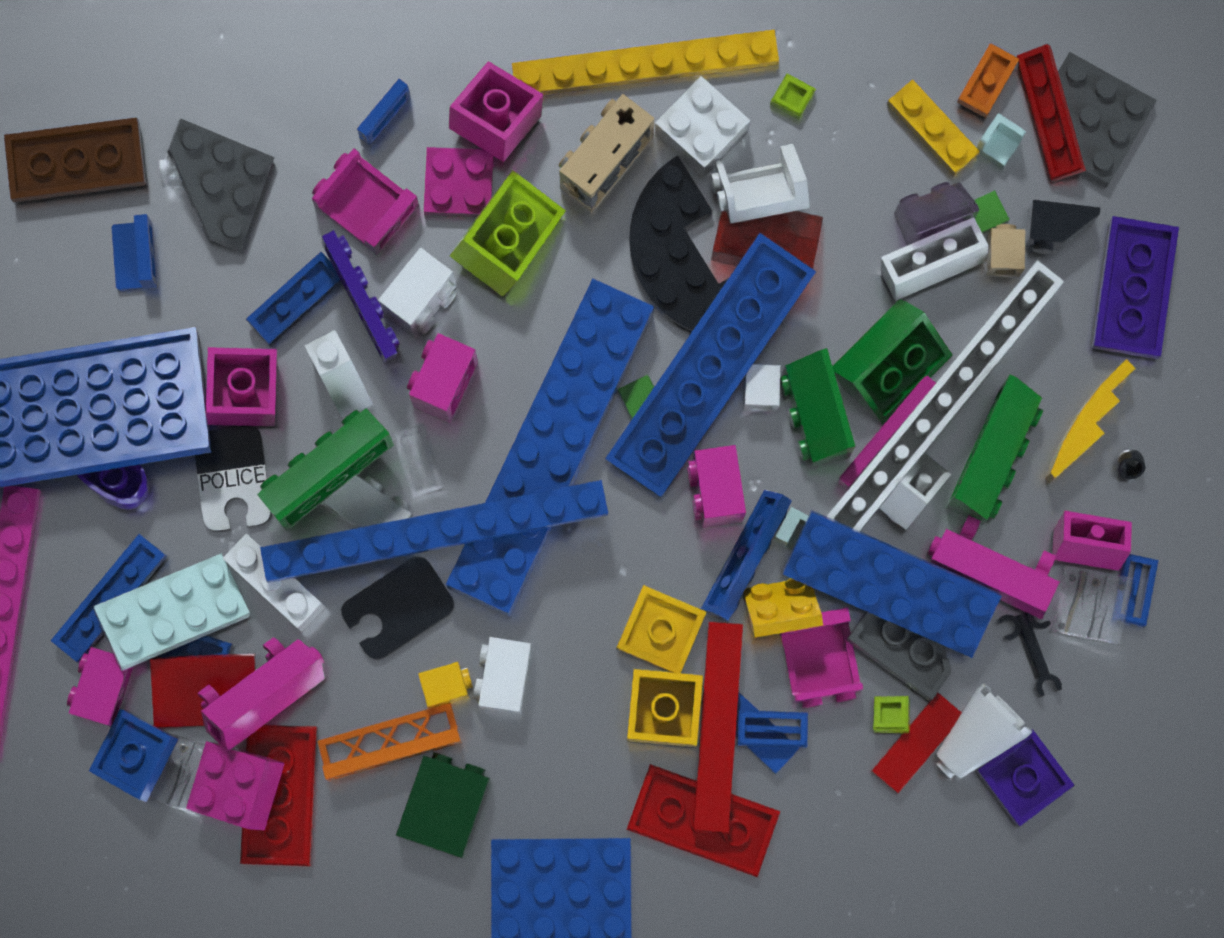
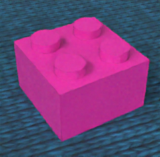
M488 61L450 105L449 129L504 162L540 119L544 94Z
M437 333L434 341L429 339L421 355V358L424 359L420 372L415 370L412 373L407 389L410 390L409 396L414 408L451 423L477 368L478 359L476 349Z
M208 347L206 417L208 425L275 426L277 349Z
M736 445L695 450L693 460L688 461L687 467L689 486H696L697 494L693 495L692 500L694 519L701 520L702 528L743 523L746 508Z
M206 741L186 809L246 829L265 830L285 763L236 747L227 751L219 743Z

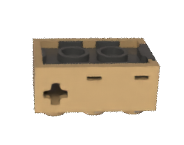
M624 94L617 101L612 99L607 103L601 112L603 117L596 127L590 125L584 131L580 138L582 144L575 152L568 151L558 165L561 168L559 170L560 189L591 213L654 137L655 118Z

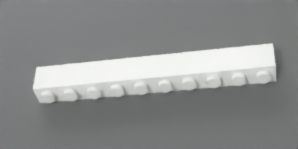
M1038 260L827 517L858 531L862 530L1064 282L1061 278Z

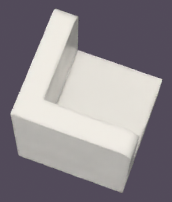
M753 364L746 373L743 411L777 412L780 400V365Z

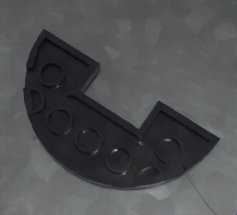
M677 155L653 175L636 202L630 225V257L637 281L654 307L671 322H675L693 331L728 279L721 283L717 282L686 232V229L712 215V209Z

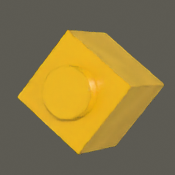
M459 662L418 673L429 709L469 698L467 689L473 688L468 668L461 670Z

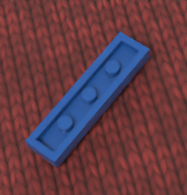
M763 491L701 610L717 618L727 621L730 619L739 606V600L744 590L754 578L755 570L761 558L770 548L771 540L777 528L786 518L787 510L792 502L791 499L780 493Z
M138 534L50 641L77 663H80L83 654L88 653L90 647H93L104 634L93 606L143 586L167 556Z

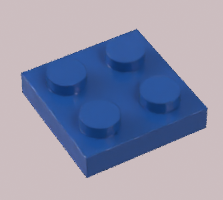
M120 709L89 772L133 797L147 802L178 739L136 715Z

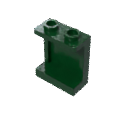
M433 752L431 758L423 755L396 836L464 859L474 823L491 779L484 776L486 770L468 763H466L464 769L451 765L453 758Z

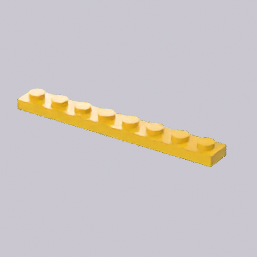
M775 29L515 62L512 63V71L514 77L540 93L548 95L779 65Z

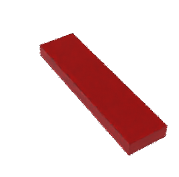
M1045 44L1017 55L1051 181L1056 182L1086 171L1051 46Z

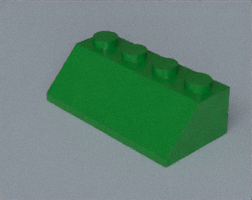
M1010 374L999 388L946 506V509L966 518L969 515L980 520L981 525L988 518L995 519L1003 502L997 499L1002 487L1009 488L1016 473V470L1011 468L1016 456L1019 458L1023 457L1030 442L1029 439L1025 438V435L1030 426L1033 428L1037 426L1043 413V409L1038 407L1042 397L1017 377Z
M367 408L361 412L358 410L351 412L342 420L341 423L344 426L334 434L331 431L323 434L314 443L315 449L307 455L300 453L287 464L289 467L287 471L279 477L276 474L272 475L260 485L262 490L257 494L258 497L286 531L394 446L390 433Z

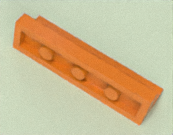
M451 703L317 741L324 764L322 768L325 780L327 781L462 743ZM446 712L450 730L434 734L425 729L432 716ZM425 718L421 726L413 722ZM408 723L419 729L414 740L400 743L392 738L399 725ZM392 728L388 736L380 732L381 730ZM423 732L429 735L420 738ZM376 733L386 739L380 750L367 753L359 748L367 734ZM359 737L355 745L346 741ZM341 742L352 748L347 759L331 763L327 746ZM389 742L395 744L394 746L387 747ZM356 751L362 754L354 757Z

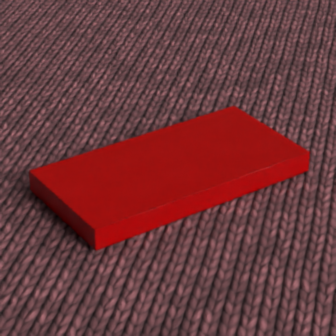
M263 725L247 737L246 751L285 764L265 830L242 827L240 864L311 866L318 727Z
M650 764L626 830L757 878L781 811L731 794L728 833L693 830L697 781Z

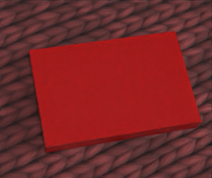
M256 653L151 658L154 726H205L201 710H203L201 703L204 700L198 696V692L210 685L217 691L219 696H222L256 670Z

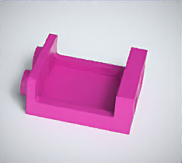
M353 148L349 154L343 153L338 158L333 167L335 171L327 180L323 178L317 183L312 191L314 195L312 201L316 209L375 255H378L418 207L419 203L414 193L407 188L405 190L400 188L364 160L360 152Z
M848 608L821 612L823 626L780 633L793 704L802 703V708L823 705L822 699L835 697L836 702H844L857 699L856 693L863 690V684L860 683L854 647L846 641L851 633L849 627L851 620Z

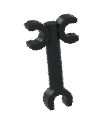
M1027 612L1017 616L1009 614L1001 616L997 620V624L1009 622L1013 626V632L1004 636V641H1012L1021 633L1037 676V680L1034 683L1035 694L1039 698L1045 696L1042 689L1044 681L1051 682L1055 692L1062 690L1060 679L1050 674L1034 632V630L1046 629L1051 625L1050 620L1039 623L1034 619L1033 615Z

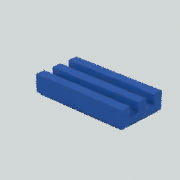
M400 78L357 128L358 135H360L359 138L367 145L373 143L410 98L409 87Z
M1129 554L1120 568L1110 621H1119L1128 625L1133 624L1142 628L1146 627L1159 560ZM1130 562H1134L1135 566L1126 613L1123 615L1121 614L1125 590L1120 591L1119 586L1121 584L1126 586ZM1147 565L1146 582L1139 618L1133 617L1142 567Z
M738 711L737 746L807 748L808 712ZM745 718L801 720L800 727L745 725ZM745 732L800 734V740L745 738Z

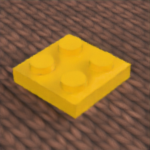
M792 578L783 582L756 584L753 587L746 588L743 592L744 603L755 638L823 626L822 613L814 589Z
M643 585L616 649L668 672L681 673L704 620L706 611Z

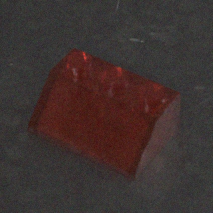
M723 211L719 219L711 261L737 266L759 233H761L813 269L823 217L792 211L730 224L727 212Z

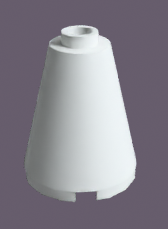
M984 683L977 688L936 753L940 758L936 764L950 778L954 775L963 778L1026 739L1032 733V730L1024 726L1021 729L1025 722L998 695L994 697L991 692L986 694L991 688Z

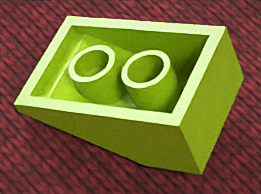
M512 170L449 256L501 296H504L519 280L566 210Z

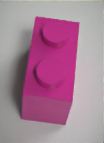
M1064 511L1053 530L1052 554L1057 556L1055 560L1119 571L1131 553L1132 522Z
M90 647L89 653H84L79 663L78 673H81L78 686L71 688L67 699V706H70L69 714L111 727L121 709L135 666L121 671L113 653Z

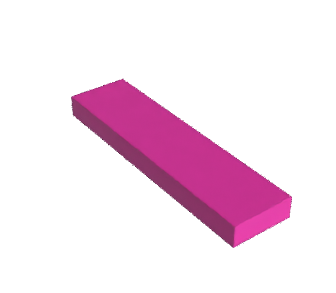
M924 376L839 477L838 484L846 491L850 489L936 384L935 381L928 376Z

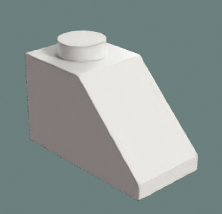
M925 453L879 509L887 514L891 521L899 524L906 530L951 476V473Z

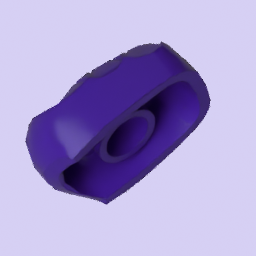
M140 464L77 475L80 481L95 495L108 504L120 509H136L144 502L149 493V483L145 471Z

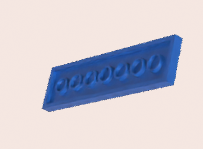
M759 233L605 459L662 497L816 271Z

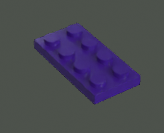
M1111 217L1092 342L1093 349L1153 359L1161 357L1179 227L1123 217Z
M334 230L323 235L322 246L382 362L386 364L396 358L398 353L396 349L399 348L400 343L391 327L385 329L380 319L384 318V312L375 296L369 299L365 291L368 288V281L360 266L353 268L349 260L352 258L351 254L353 253L344 235L337 237Z

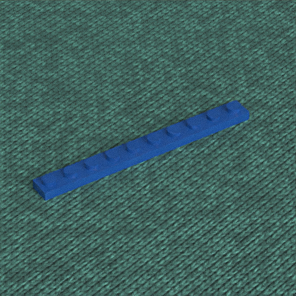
M602 480L264 546L260 547L266 582L270 583L608 516V509Z

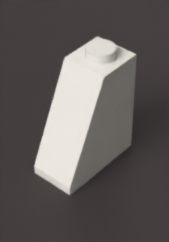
M335 330L305 345L342 419L355 410L361 412L365 408L368 409L374 406Z

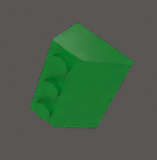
M900 298L833 365L835 377L844 390L878 423L884 425L924 376L931 378L953 354L925 312Z
M821 349L785 365L783 370L784 376L780 377V385L783 395H790L793 408L788 409L789 417L793 428L799 427L802 440L798 441V448L802 460H808L810 468L850 458L856 446L828 349Z

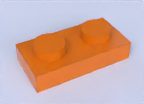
M990 43L958 98L957 103L986 118L1017 65L1019 58Z

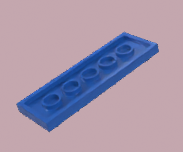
M813 510L810 511L783 569V575L971 658H973L1002 597L1000 593Z

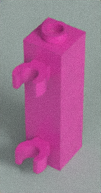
M969 515L960 534L946 529L942 538L935 536L927 553L932 556L931 563L1001 594V601L1039 619H1043L1060 581L1048 576L1057 556L1044 550L1035 570L974 542L973 539L981 521Z
M273 637L263 644V648L269 652L265 656L268 662L222 696H219L217 691L210 685L199 691L198 696L204 700L201 703L203 708L201 714L206 732L227 751H230L325 679L322 667L324 660L316 648L306 646L299 639L284 648Z

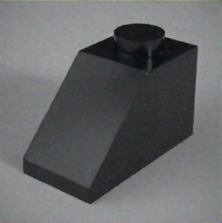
M1033 200L1028 208L1025 247L1033 248L1034 252L1040 254H1051L1053 250L1058 251L1095 222L1100 215V207Z

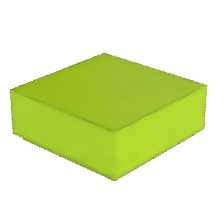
M787 73L771 99L770 104L799 120L816 89Z
M909 696L874 697L873 730L875 733L910 732Z

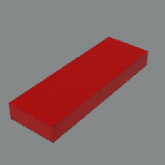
M937 692L933 700L924 707L910 724V732L903 733L871 772L898 794L950 733L962 712Z

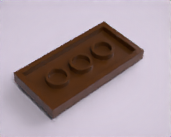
M137 117L4 135L10 199L13 203L146 185L140 124Z

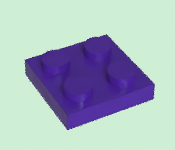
M1033 729L1026 739L976 770L1017 827L1023 825L1075 786Z

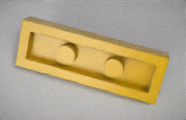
M913 79L888 100L887 105L953 176L979 155L980 151Z

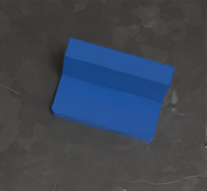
M147 214L133 215L134 223L114 224L111 227L116 288L119 291L157 287L153 224Z

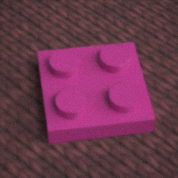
M427 147L424 215L478 217L492 198L494 156L483 149Z

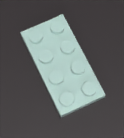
M222 553L93 606L95 615L121 671L250 616V612L226 561L223 559Z

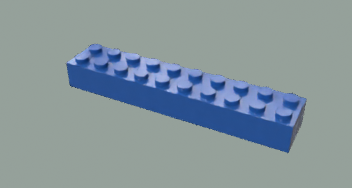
M592 278L485 503L573 486L653 317V305ZM553 527L465 544L446 582L447 588L510 618Z

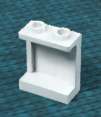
M793 144L780 146L782 163L726 174L722 159L715 160L716 173H711L712 187L714 193H717L720 212H727L730 224L810 208L807 178Z

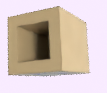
M1000 224L996 228H991L987 235L988 256L986 275L1020 277L1025 269V229H1016V225Z

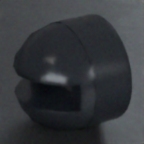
M1124 450L1118 457V472L1122 477L1136 479L1144 474L1146 469L1145 460L1138 450Z

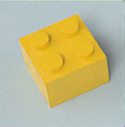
M634 669L627 741L696 748L703 675Z

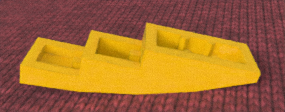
M1127 359L1096 389L1074 418L1059 444L1045 479L1049 483L1105 434L1096 423L1120 402L1112 390L1136 369Z

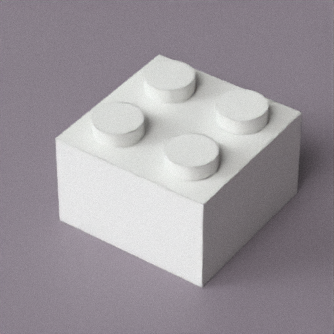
M700 76L655 122L654 134L696 173L704 178L715 166V160L722 159L748 132L750 119L706 79Z
M420 247L378 299L384 316L414 339L419 333L426 334L436 320L433 317L441 306L444 309L447 308L457 294L454 291L456 283L453 271Z

